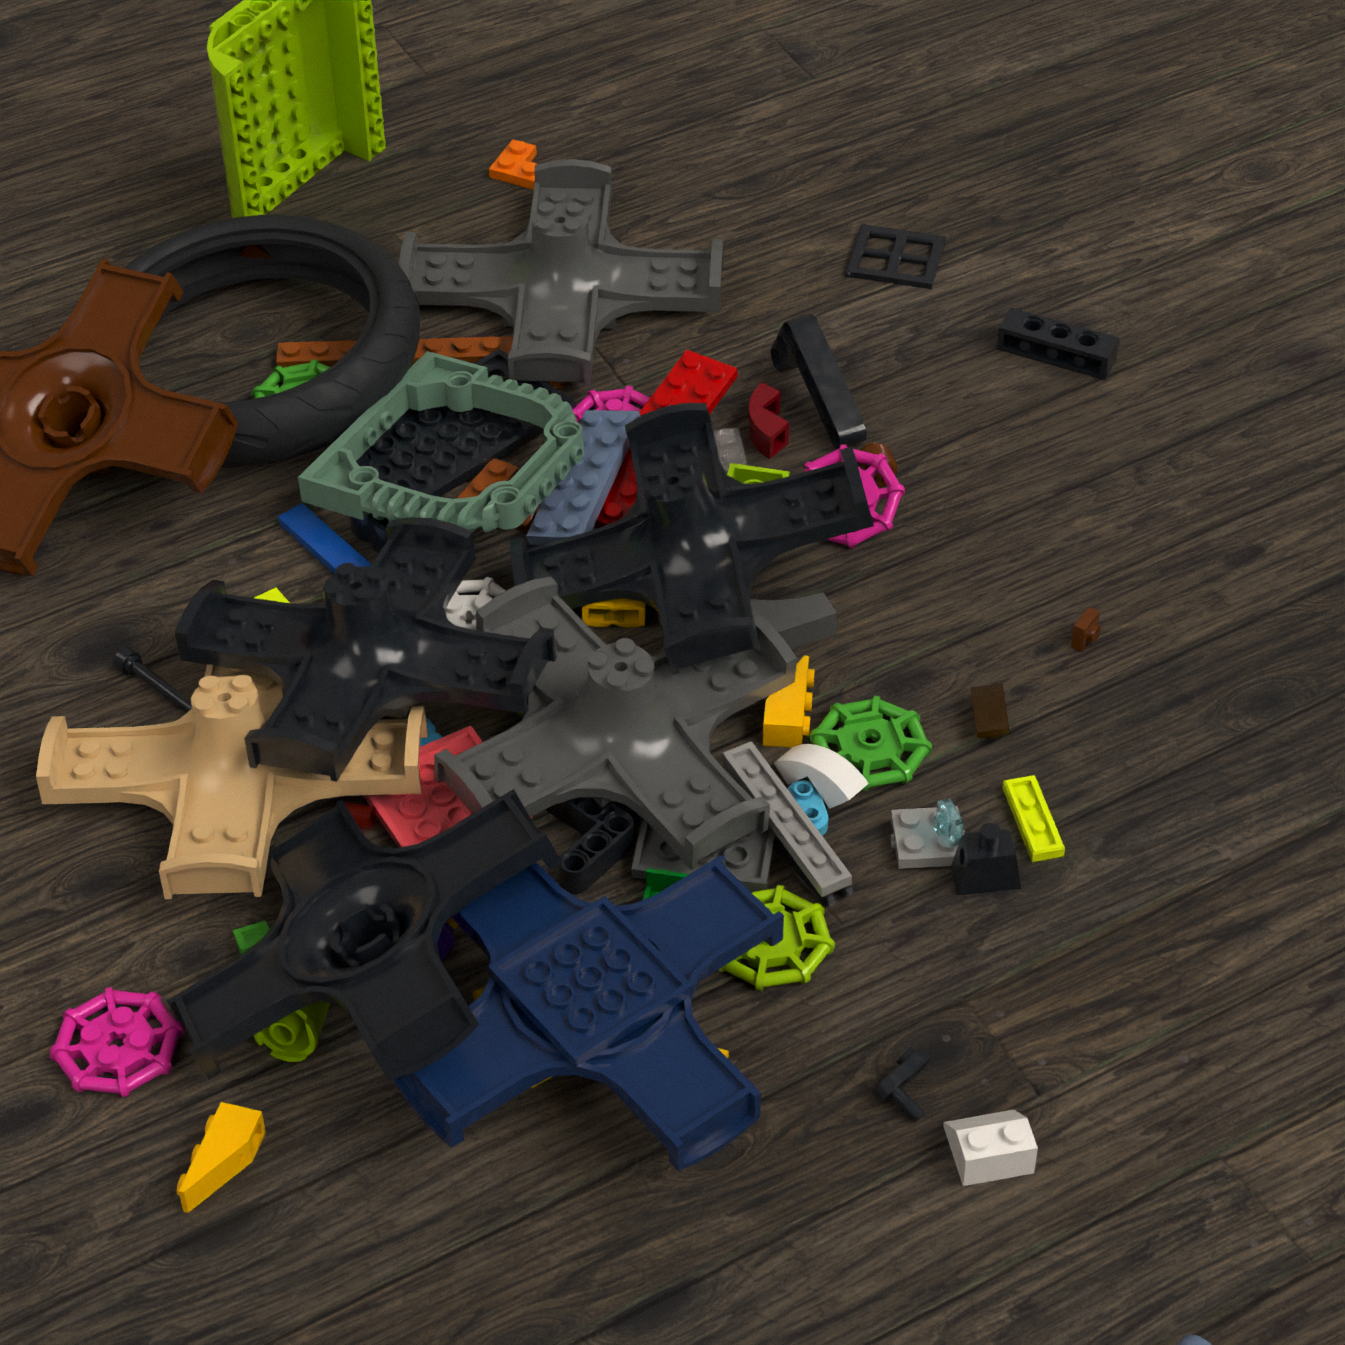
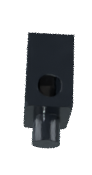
M986 823L982 825L980 832L965 833L961 836L951 864V873L957 895L1021 889L1016 852L1009 830H1001L994 823Z

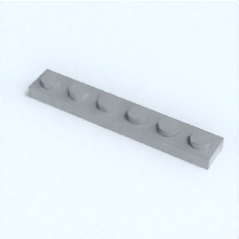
M748 742L724 752L723 763L738 784L752 799L763 797L770 804L769 826L821 897L851 885L852 875L753 742Z

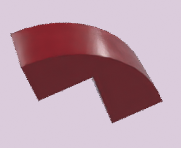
M762 382L754 390L749 401V435L756 449L765 457L771 459L789 444V422L778 416L780 414V391Z

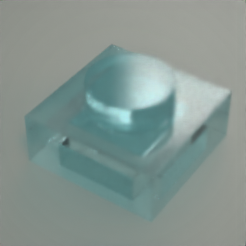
M950 798L937 801L936 816L933 817L934 829L938 836H943L949 847L959 844L963 833L964 821Z

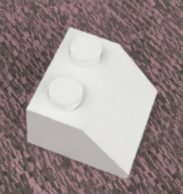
M1016 1110L944 1122L943 1127L963 1186L1034 1173L1038 1147L1027 1117Z

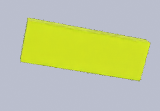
M1035 775L1004 780L1002 789L1031 861L1036 862L1064 857L1065 847Z

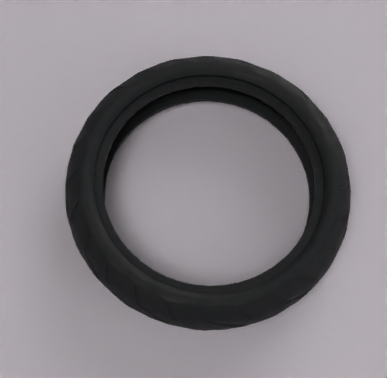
M275 214L229 218L177 234L156 244L124 267L165 277L167 272L173 274L184 293L179 302H168L160 319L182 303L207 291L237 282L264 278H293L325 284L351 296L369 313L367 324L355 345L337 363L318 376L291 389L265 397L243 401L218 402L227 404L238 421L231 447L221 468L257 466L279 462L310 453L334 442L368 408L388 395L403 379L412 365L420 341V310L418 300L409 278L397 261L366 236L327 221L306 216ZM259 244L267 250L272 258H250L236 255L243 246Z

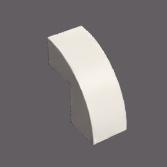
M801 744L794 746L774 762V765L788 785L808 776L829 809L849 801L869 784L864 776L848 760L838 753L819 745Z

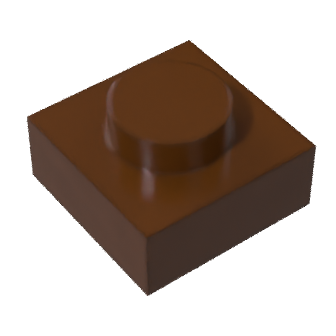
M1088 607L1074 624L1071 648L1083 652L1090 642L1094 643L1098 639L1101 632V626L1098 625L1100 611Z

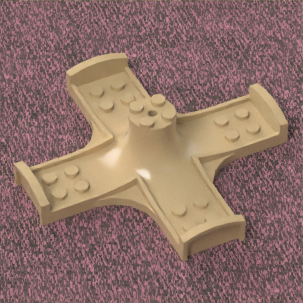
M207 665L205 676L200 679L199 687L191 697L192 709L174 722L136 727L68 729L65 716L51 717L41 742L36 779L42 804L124 802L147 805L164 813L174 825L167 860L162 861L159 868L165 899H172L173 894L254 892V897H261L271 839L278 824L295 809L315 800L338 796L421 794L422 788L419 772L421 738L428 737L425 706H412L408 719L379 720L368 731L337 782L331 781L330 776L260 764L257 768H250L244 738L250 730L262 729L283 698V687L271 677L252 671Z

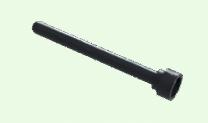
M129 646L123 647L117 652L113 660V666L125 675L135 674L186 713L192 709L191 700L144 666L138 652Z

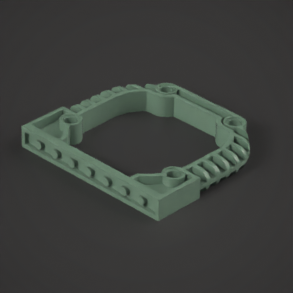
M427 351L409 368L403 379L388 395L382 397L376 404L368 408L298 476L301 501L360 520H364L372 513L375 519L384 520L388 518L389 522L390 520L408 517L432 518L453 523L472 531V533L481 526L485 533L496 528L513 529L520 526L530 514H533L539 504L552 493V490L561 480L566 478L572 468L581 462L584 456L583 430L580 423L576 420L571 405L567 401H562L561 396L557 393L550 395L548 390L542 387L534 390L533 386L527 383L519 386L518 382L513 379H508L504 382L502 377L498 375L488 377L487 367ZM448 406L451 410L457 412L479 408L530 422L544 429L545 443L509 481H499L491 484L475 497L451 499L422 493L380 480L377 469L370 466H359L356 462L409 408L422 411Z

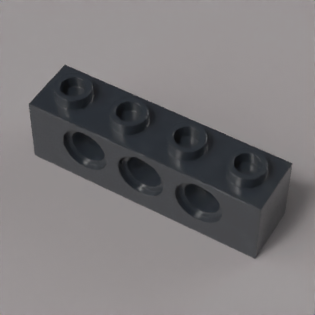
M1010 308L999 327L997 350L1106 380L1117 360L1119 338Z

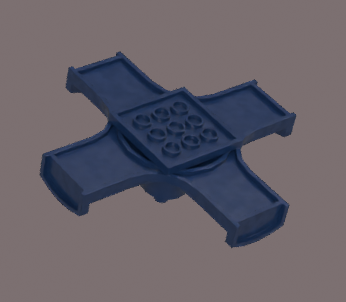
M722 855L652 897L631 905L614 906L606 896L593 903L579 900L560 887L535 862L481 895L452 917L490 960V965H488L490 978L482 995L469 1006L479 1025L460 1045L440 1060L414 1073L392 1079L424 1123L451 1148L464 1141V1128L549 1077L578 1075L606 1084L669 1150V1162L677 1171L704 1160L725 1147L759 1119L761 1112V1092L704 1035L692 1014V998L699 982L763 941L770 946H774L782 941L784 915L780 911L773 914L726 868V859Z

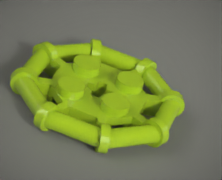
M777 885L773 889L751 892L773 914L780 911L784 915L783 940L774 946H770L763 941L718 970L720 972L727 971L754 985L755 990L763 991L764 987L795 982L802 984L809 982L811 974L827 954H831L834 951L835 942L830 938L825 922V909L819 903L813 904L785 890L782 885ZM782 903L799 912L793 911L791 914L785 911V906ZM805 923H812L815 935L806 933ZM805 947L813 948V951L802 962L799 959L802 950ZM741 958L746 959L751 967L758 968V972L737 962V960ZM789 965L792 968L766 973L767 968Z

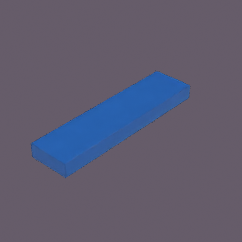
M303 503L278 516L279 525L333 574L336 573V568L344 563H352L356 567H370L372 565Z

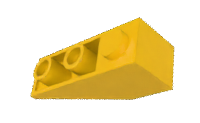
M804 655L797 663L795 682L771 694L766 699L763 746L792 748L802 744L803 735L809 736L810 716H805V711L811 712L813 693L807 692V688L814 687L815 669H809V656Z
M221 1102L215 1115L211 1114L205 1127V1136L201 1144H197L193 1149L191 1166L187 1174L181 1175L177 1184V1195L180 1196L183 1212L189 1213L253 1162L266 1133L262 1111Z

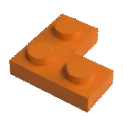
M512 140L490 166L489 178L534 190V170L537 164L531 161L537 155L536 146L523 141Z

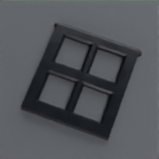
M862 224L845 275L859 279L932 289L946 243V236ZM869 236L895 240L891 252L865 248ZM906 242L932 245L929 257L904 254ZM862 256L889 259L885 271L859 267ZM900 261L925 264L926 268L923 277L897 273Z

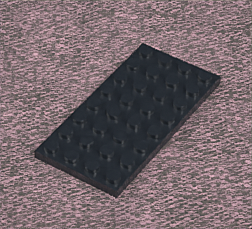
M500 349L474 363L487 367L488 377L498 375L502 377L504 382L509 379L508 354ZM516 380L519 386L527 383L531 384L534 390L542 387L547 389L550 395L557 393L561 396L562 401H567L571 405L572 409L576 407V402L546 381ZM448 406L422 411L409 408L356 462L359 466H370L377 469L380 480L441 497L481 472L491 460L495 458L502 459L542 434L544 429L530 422L479 408H472L464 412L453 411Z

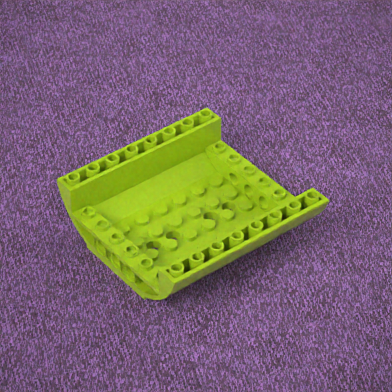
M243 0L209 25L210 35L208 37L207 52L232 218L268 214L344 151L371 161L386 148L371 0Z

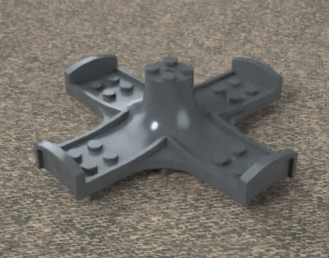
M567 159L535 165V185L529 224L526 230L511 242L481 245L419 244L417 232H406L400 251L399 265L409 278L419 305L484 308L501 315L502 326L513 327L512 349L508 355L509 379L585 382V386H591L595 342L601 329H615L616 318L632 312L652 310L720 312L723 239H712L711 250L649 249L620 244L610 234L608 227L612 193L611 167L593 161Z
M551 576L525 582L496 596L476 611V630L531 638L541 627L554 629L557 658L555 662H547L528 696V710L522 721L503 733L456 756L446 749L435 754V780L438 784L445 781L472 813L477 812L513 789L530 817L555 804L577 797H592L601 808L606 806L607 803L614 801L625 804L642 816L686 865L693 870L697 867L698 860L757 828L762 832L768 830L770 804L763 797L752 799L710 754L709 740L715 728L732 714L794 683L797 657L773 626L753 610L761 647L760 652L755 653L754 649L680 668L679 673L673 675L665 652L650 657L649 653L636 646L635 642L628 638H621L616 643L606 645L558 596V583Z

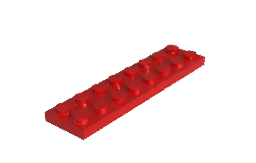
M686 350L639 413L643 415L662 407L682 403H706L710 415L738 377V369ZM630 447L594 526L597 528L623 518L636 501L637 483Z

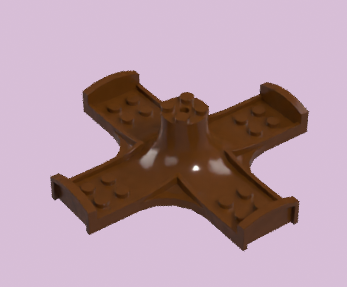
M102 258L73 313L56 334L40 345L25 350L0 351V571L34 576L39 566L33 559L35 552L73 484L87 474L102 476L107 474L112 466L183 482L188 485L191 491L202 494L224 463L238 425V421L227 404L164 390L147 382L141 372V354L168 302H179L184 293L172 273L167 272L165 277L112 266L107 259Z

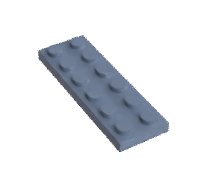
M585 410L580 420L583 430L584 456L581 462L576 464L567 474L566 478L561 480L552 490V493L542 501L526 535L530 545H542L593 529L630 447L625 425L640 417L639 411Z

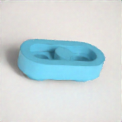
M800 780L792 783L788 787V791L823 836L828 829V814L822 797L810 781Z

